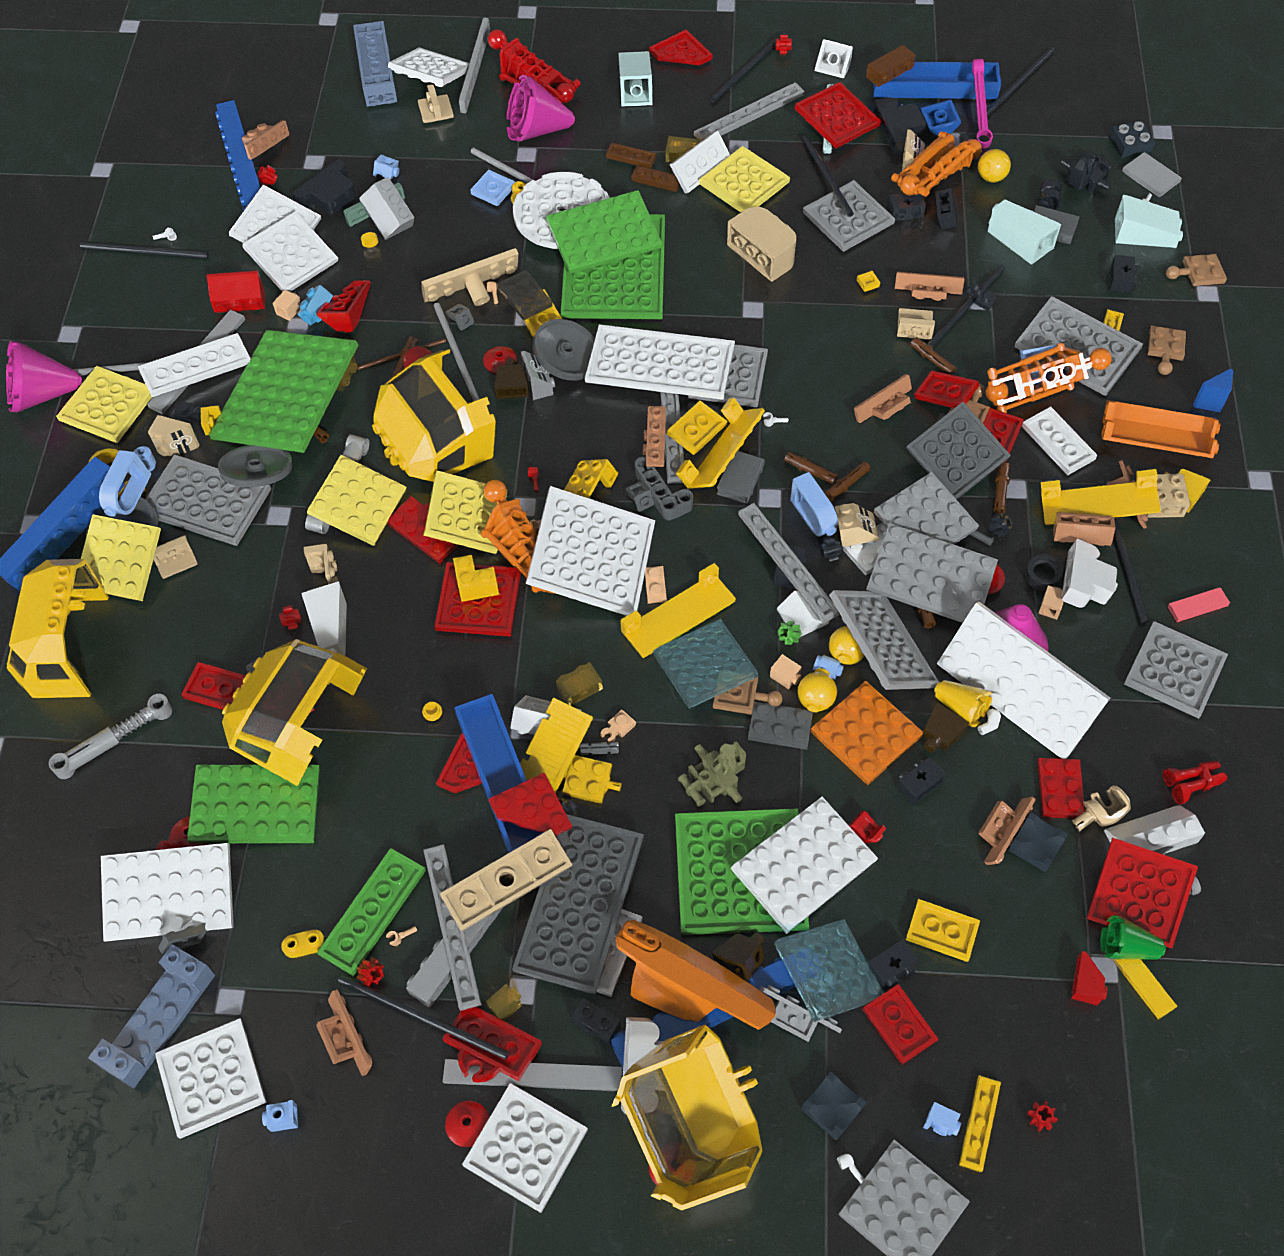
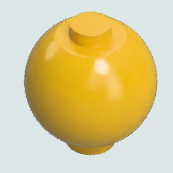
M999 149L986 151L978 162L980 176L984 180L993 183L1003 180L1011 168L1009 156Z
M848 626L838 628L831 635L829 650L834 659L839 660L842 664L851 665L864 658L865 655L861 652L857 641L852 637Z
M815 669L813 673L806 675L798 686V698L802 705L811 712L828 709L837 697L836 684L829 676L830 673L825 669Z

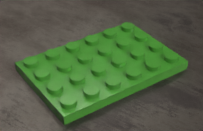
M639 190L546 216V221L569 274L659 249L663 245Z
M196 765L187 838L188 843H314L319 765H308L298 786L260 765Z

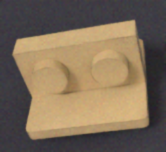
M427 85V98L418 100L423 123L453 118L454 115L448 95L437 96L434 85Z
M185 535L157 546L153 558L163 579L198 564Z

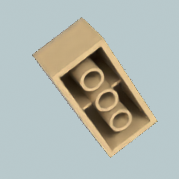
M751 207L728 221L727 245L771 282L793 267L796 234L776 215L762 207Z

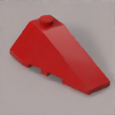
M354 280L342 289V294L334 295L332 297L333 301L330 303L325 302L318 310L317 316L336 331H344L345 333L354 331L360 320L371 284L370 280Z

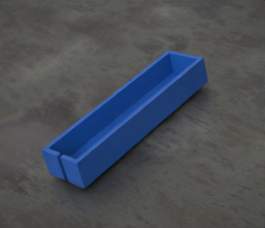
M914 62V67L911 70L904 72L880 87L873 83L874 98L976 99L972 62ZM984 62L983 75L986 99H998L1001 78L999 63Z
M94 457L0 558V576L7 583L20 592L25 575L46 560H58L62 553L71 546L72 542L84 532V529L91 522L92 515H98L103 510L99 500V492L110 469L108 465ZM122 482V484H121V486H120V488H119L118 493H119V492L122 490V488L125 486V484H124L123 482Z
M493 694L454 707L458 723L487 799L527 781ZM492 809L508 853L543 834L536 830L532 831L517 826V824L508 821L498 820Z

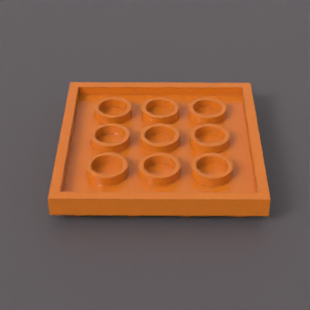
M867 681L854 690L810 730L821 743L867 785L923 735L922 730Z

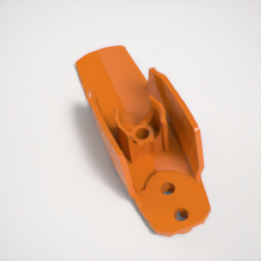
M636 920L626 921L615 939L617 948L636 962L631 985V996L683 1020L699 1022L715 1008L736 1017L756 1029H761L768 1025L776 1016L775 1005L770 997L722 965L679 940Z

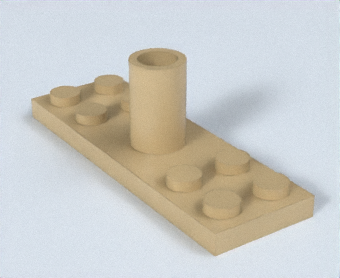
M517 249L503 252L422 281V297L424 301L432 302L441 296H449L455 291L467 288L475 306L487 303L490 297L483 281L497 279L500 275L515 272L518 268Z
M550 829L441 892L440 896L462 932L572 867V863ZM501 880H509L512 885L503 886L501 885Z

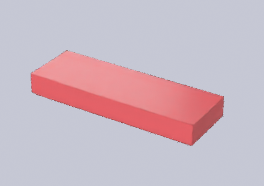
M1220 587L1169 603L1168 609L1176 622H1180L1227 607L1230 602Z

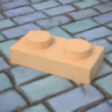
M663 566L647 567L645 569L648 604L667 602Z

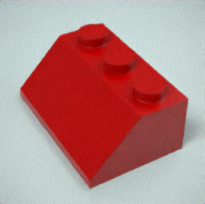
M258 271L207 274L210 302L214 313L229 312L230 310L265 309L266 293Z

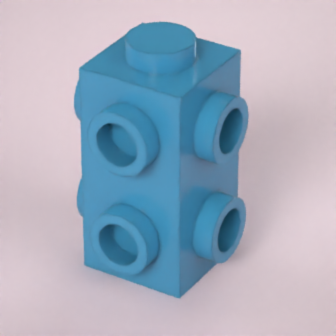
M321 285L316 288L312 287L306 294L308 296L307 299L299 305L300 310L297 315L309 325L315 322L319 323L322 320L317 316V312L325 302L330 303L333 297Z

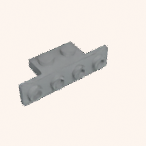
M770 985L767 988L760 986V991L778 1000L775 1005L776 1016L771 1021L772 1023L808 1042L818 1022L841 1033L842 1029L837 1027V1021L828 1016L825 1019L817 1016L819 1013L817 1010L809 1006L806 1009L798 1006L800 1001L791 996H787L786 999L779 995L780 991Z

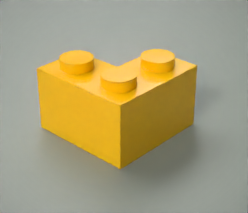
M472 555L453 558L462 602L499 595L494 567L475 570Z

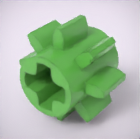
M794 621L781 623V627L777 631L780 637L779 640L785 641L786 645H792L793 642L798 643V639L802 635L800 625H796Z

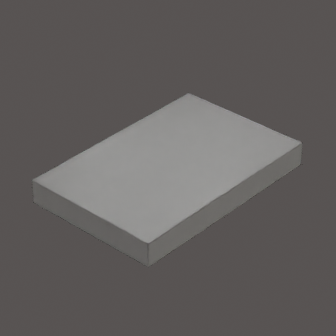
M1145 152L1124 166L1122 170L1123 173L1158 197L1164 195L1180 183L1182 179Z

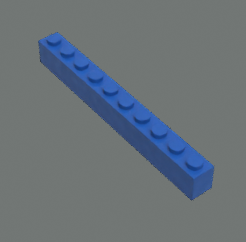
M232 100L216 104L218 111H215V114L219 121L220 131H224L221 132V135L225 142L226 152H230L227 153L229 162L232 163L230 166L234 174L235 183L239 184L236 187L238 194L242 195L239 198L242 206H245L243 208L244 212L260 190V185L253 161L248 159L245 144L242 140L245 134L235 101Z
M808 947L803 950L798 948L784 959L779 957L765 968L760 966L752 978L746 982L758 990L760 986L767 988L770 985L780 991L779 995L817 978L820 969ZM715 1008L699 1022L683 1020L665 1012L654 1016L652 1021L659 1028L660 1034L657 1041H665L705 1024L711 1028L734 1016ZM626 1031L615 1034L614 1038L611 1039L612 1047L622 1069L624 1065Z

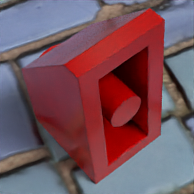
M1084 951L1077 957L1071 999L1098 1005L1107 996L1106 978L1088 953Z

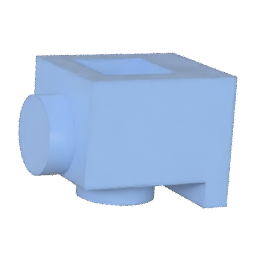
M380 155L375 160L373 176L379 174L384 178L389 177L390 179L393 176L397 177L400 170L398 168L399 161Z
M289 1100L284 1103L266 1105V1111L262 1113L263 1125L267 1126V1129L271 1132L298 1128L297 1104L293 1100ZM281 1112V1116L276 1119L275 1113Z
M934 1102L923 1128L928 1130L931 1126L936 1133L942 1136L957 1135L961 1126V1122L958 1121L960 1114Z

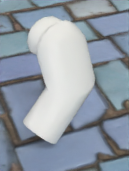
M989 709L987 711L988 721L978 726V731L981 735L998 728L1001 718L998 710Z

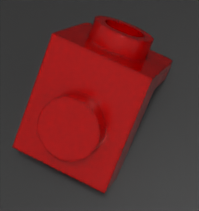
M861 811L849 824V827L864 843L878 842L883 837L882 833L886 830L884 825L878 826L866 811Z

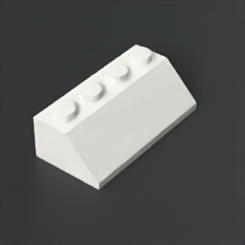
M1180 805L1104 830L1110 843L1112 838H1116L1160 854L1198 843L1205 834L1196 815Z

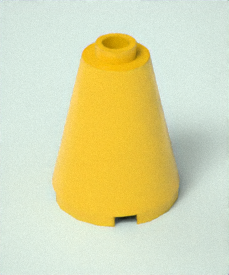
M947 680L939 682L934 689L936 698L955 714L970 722L969 726L976 727L981 723L978 719L981 716H986L992 702V697L989 696L992 692Z

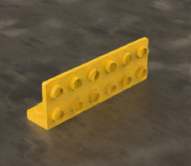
M735 398L728 399L721 412L730 424L698 469L690 460H685L676 472L687 488L712 487L716 484L718 477L725 471L730 460L735 457L737 450L744 444L746 437L753 431V427L761 420V416L765 412L763 408L743 410Z
M608 459L580 461L564 491L589 499L599 480L605 487H612L618 472Z
M1156 469L1137 471L1136 482L1061 491L1060 480L1041 482L1045 525L1055 523L1057 512L1111 516L1115 518L1160 513L1161 510L1157 491Z
M713 563L699 572V582L642 617L636 610L621 619V632L641 657L645 658L735 602L736 598L718 578L719 568Z

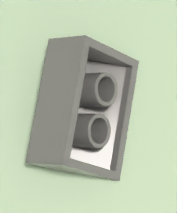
M389 177L373 184L359 198L385 240L413 226L414 216Z

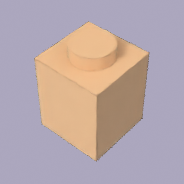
M284 290L273 302L276 314L289 321L300 310L299 296L287 290Z
M1048 586L1038 614L1057 619L1064 602L1061 600L1063 590L1058 587Z
M782 654L771 667L770 677L787 689H790L793 684L797 685L802 677L800 675L801 666Z

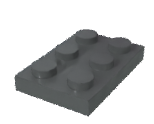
M754 702L748 740L807 750L813 712Z

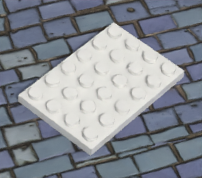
M821 797L735 863L731 870L787 934L876 862L878 858L830 804Z
M229 843L101 856L104 941L162 936L171 931L177 932L189 926L201 924L204 925L206 931L234 928Z

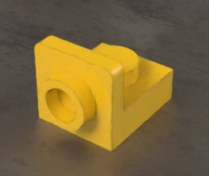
M219 406L201 408V426L205 435L210 434L215 420L221 415Z

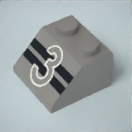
M522 351V365L533 400L553 395V387H555L553 377H549L550 373L541 366L534 354Z

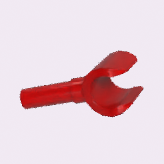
M529 467L528 477L533 478L534 491L537 492L539 491L538 468Z

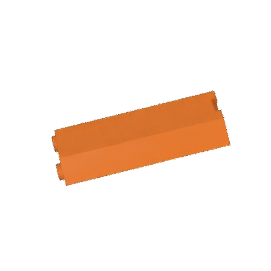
M1107 400L1102 423H1104V427L1101 432V438L1103 440L1213 458L1219 449V443H1217L1214 437L1215 434L1219 433L1220 423H1218V419Z

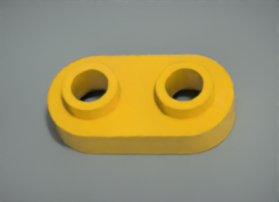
M309 930L287 936L283 940L281 948L284 954L290 958L317 953L325 942V937L319 930ZM316 937V941L311 943L310 939ZM295 942V946L289 948V944Z

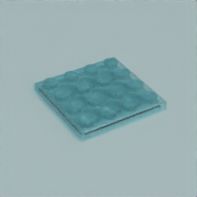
M721 619L653 650V655L689 709L758 677V671Z
M844 919L777 939L774 943L814 1022L869 1004L884 994Z

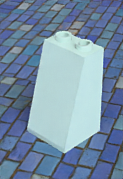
M649 51L619 53L621 105H652V74Z
M1123 195L1115 217L1116 243L1176 248L1183 236V231H1180L1182 219L1179 218V211Z
M1004 200L993 207L988 232L1032 265L1054 249L1061 224Z

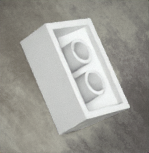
M525 695L514 706L510 729H514L520 734L529 733L535 735L542 719L549 720L551 716L546 713L551 702Z

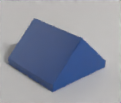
M951 100L921 108V113L930 132L937 136L941 131L951 134L961 124V120Z
M1229 369L1204 382L1193 406L1195 408L1221 412L1232 389L1233 370Z

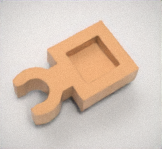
M620 710L608 721L610 728H604L600 733L601 737L603 738L607 734L611 735L608 739V744H610V742L615 741L617 735L620 737L625 736L636 726V721L623 710Z

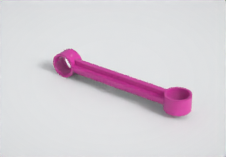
M973 59L972 73L975 82L979 129L976 140L981 143L982 148H987L991 145L993 134L988 130L983 75L984 61L983 59ZM985 135L988 136L990 140L987 142H982L979 140V137Z

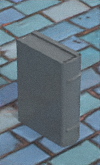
M1036 205L1035 213L1061 224L1056 241L1070 245L1080 217Z
M737 451L735 457L726 466L717 486V495L747 504L753 495V490L759 476L763 472L764 459Z

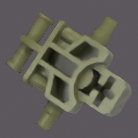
M733 742L732 745L725 743L720 748V753L717 751L709 753L701 744L697 745L695 750L702 762L694 767L692 765L688 766V773L694 783L690 782L686 774L678 778V781L685 787L687 795L692 796L697 806L703 805L706 801L699 794V791L703 792L710 803H713L714 798L719 794L724 796L728 794L736 803L739 802L742 797L736 789L738 785L736 774L745 768L746 753L738 742Z

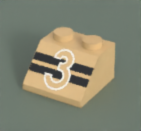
M907 130L902 171L924 150L925 143L911 130Z
M157 415L148 431L157 452L163 456H179L199 447L198 440L190 423Z
M854 503L835 506L842 547L879 540L876 521L872 512Z

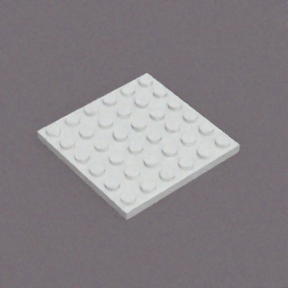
M550 486L526 584L628 616L638 608L655 520Z

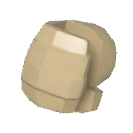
M1113 785L1106 791L1110 800V806L1107 807L1104 805L1098 792L1091 793V800L1083 802L1086 812L1073 819L1072 823L1077 825L1076 829L1079 832L1094 821L1101 827L1114 824L1130 811L1129 797L1122 789Z

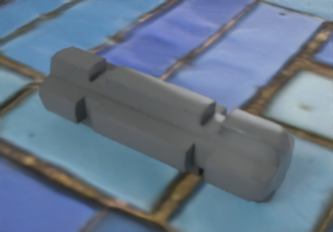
M617 741L610 742V744H607V742L591 743V745H588V743L580 744L581 755H589V753H592V755L608 754V752H611V754L619 753V743Z

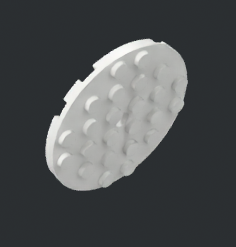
M573 172L549 173L543 175L537 181H530L524 186V190L517 194L513 204L514 221L521 234L531 242L543 247L558 249L546 221V216L561 212L559 209L568 210L609 198V195L601 188V184L592 178L590 180L584 178L582 174Z

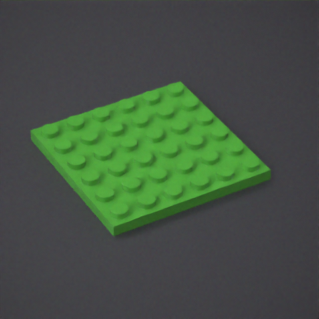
M798 809L675 814L681 935L784 931L735 875L731 867L799 815ZM808 917L791 931L809 930Z

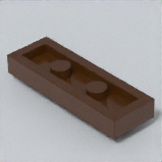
M611 143L606 153V158L651 169L656 159V153Z
M638 165L631 176V180L634 182L677 192L680 186L674 174Z

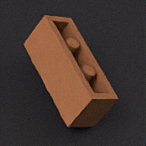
M1057 512L1053 528L1054 541L1074 543L1076 539H1080L1089 544L1111 546L1115 531L1114 517Z

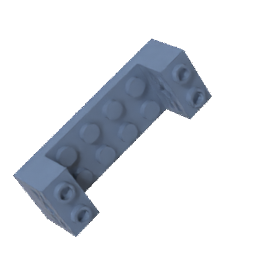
M384 22L353 25L366 105L376 106L397 102L392 70L388 67L390 57Z
M173 944L158 962L166 971L114 1042L111 1044L102 1038L88 1057L96 1065L133 1089L156 1059L155 1053L164 1048L215 976L206 964Z

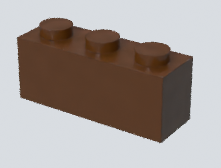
M901 45L869 63L866 77L876 86L880 87L904 72L911 70L914 67L915 54L904 45Z

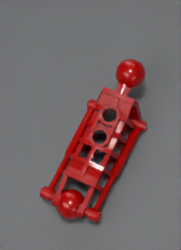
M496 29L489 33V45L493 49H501V74L499 78L502 81L507 80L515 84L521 82L520 76H530L561 103H568L572 100L576 89L581 85L578 79L572 81L562 76L551 65L548 66L544 60L538 59L536 54L531 53L526 46L519 42L517 37L508 43L506 34L502 30Z

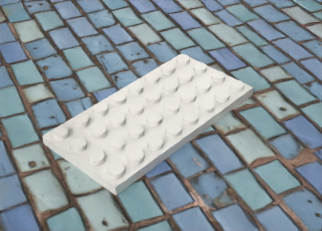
M599 325L585 382L724 399L735 341Z
M980 602L974 605L937 663L964 685L992 692L989 696L992 697L991 705L1061 759L1068 758L1110 700L1109 696Z

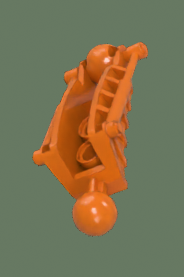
M941 131L936 140L924 149L900 174L894 173L891 180L898 183V186L905 195L921 194L926 197L929 195L930 189L934 185L939 184L942 179H946L957 170H962L965 166L969 167L972 160L977 159L981 155V143L976 139L963 141L955 147L954 136Z
M1058 343L1052 349L1024 358L1020 362L998 370L996 368H989L987 373L990 380L986 388V396L988 400L993 402L994 406H997L998 411L1007 413L1008 409L1024 403L1039 400L1065 389L1068 391L1073 390L1075 382L1088 378L1086 369L1092 367L1099 371L1108 368L1112 362V355L1105 348H1097L1091 352L1088 358L1084 359L1081 351L1067 348L1064 346V343ZM1068 365L1069 371L1064 375L1063 368ZM1020 366V369L1015 371L1013 370L1014 368ZM1008 371L1007 375L997 378V374ZM1038 371V378L1031 379L1030 373ZM1048 371H1051V378L1049 380H1046V373ZM1014 379L1017 392L1014 395L1008 396V387L1004 381ZM1016 400V402L1006 406L1004 405V403Z
M491 480L485 484L483 493L489 502L497 503V506L493 509L485 529L481 531V536L487 538L527 578L538 534L533 528L534 525L527 519L526 512L522 510L520 500L507 501L505 498L507 493L505 484L499 480ZM531 586L533 592H535V593H536V592H539V591H543V592L555 594V593H553V592H550V591H547V590H544V589H541V588H538V587Z

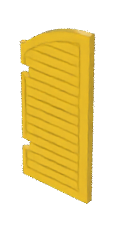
M553 698L546 711L551 716L549 720L542 719L526 751V754L531 756L528 761L522 759L520 765L526 780L545 772L556 793L594 717Z

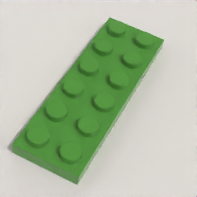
M390 848L318 950V955L354 976L358 970L357 967L363 963V959H366L425 873V867Z

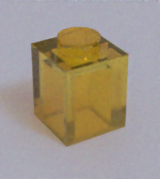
M507 984L486 1001L492 1013L503 1021L522 1006L520 993L514 987L510 989Z

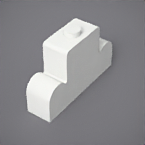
M1076 539L1068 551L1061 600L1079 608L1084 607L1090 599L1105 605L1118 585L1116 583L1117 568L1097 560L1100 555L1099 550L1092 544L1080 539Z
M626 1017L623 1076L634 1063L664 1042L657 1041L660 1034L659 1028L648 1018ZM654 1070L635 1077L631 1089L642 1114L650 1113L655 1107V1097L651 1092L663 1091ZM621 1102V1109L626 1114V1111Z

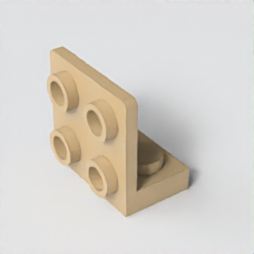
M899 309L897 337L932 339L935 326L933 311Z
M1157 474V491L1161 510L1160 513L1146 514L1147 517H1184L1190 506L1184 475Z
M327 544L304 547V554L311 572L322 573L325 571L328 584L338 582V578L335 576L337 571L336 560H334L332 550L329 551Z

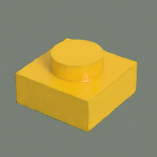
M873 271L857 276V282L864 292L880 286V281Z

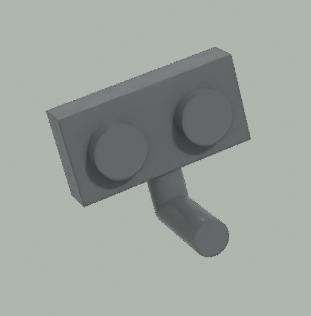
M201 924L189 926L177 932L171 931L162 936L163 940L158 949L163 955L172 944L181 950L199 944L206 933V929Z

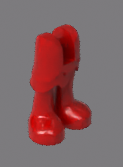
M1219 761L1203 762L1196 767L1188 769L1167 768L1162 774L1167 786L1175 785L1172 790V796L1178 805L1189 801L1190 795L1194 791L1202 789L1204 792L1227 780L1225 772L1213 776L1210 774L1221 767ZM1199 776L1195 781L1180 783L1183 780Z

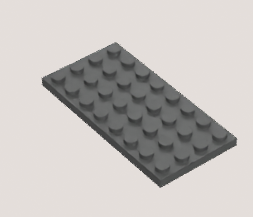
M566 814L572 824V828L557 835L556 838L572 863V867L540 885L512 970L516 973L596 995L644 834Z

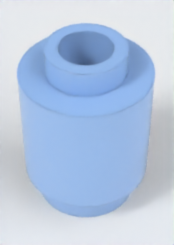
M141 446L134 450L147 469L152 471L155 468L156 460L151 450L146 446Z
M818 655L813 670L818 668L825 669L830 673L829 676L835 679L836 676H841L844 666L837 659L826 655Z

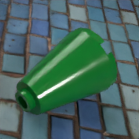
M1111 916L1107 920V922H1110L1108 927H1103L1100 948L1101 951L1105 952L1106 955H1103L1105 958L1158 960L1165 954L1166 945L1163 939L1120 916Z

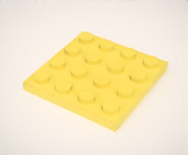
M744 146L740 147L699 179L701 186L739 212H743L751 207H759L790 182L789 176Z
M96 366L62 408L57 418L61 422L118 443L152 397L146 384Z
M341 455L308 508L307 514L374 546L407 487Z
M437 471L424 536L496 554L498 549L487 538L481 536V531L485 529L493 509L497 506V503L489 502L485 498L483 493L485 483Z
M92 515L81 559H86L106 594L143 601L161 528ZM79 567L76 579H88L81 567Z

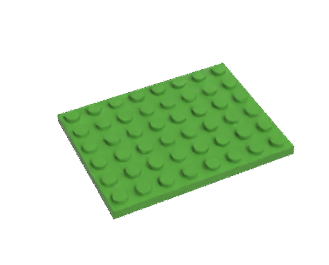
M649 214L663 243L662 248L569 274L564 263L561 318L663 319L665 215Z
M266 330L250 362H248L226 402L221 415H219L209 434L210 438L213 440L304 453L358 347L357 341Z

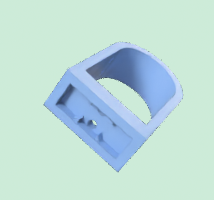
M119 450L100 487V504L104 512L109 516L114 517L116 514L127 515L131 513L151 476L150 471L135 452ZM127 472H129L131 478L118 502L119 488Z
M809 472L794 478L791 502L816 536L827 534V536L833 535L837 531L838 519L829 499Z

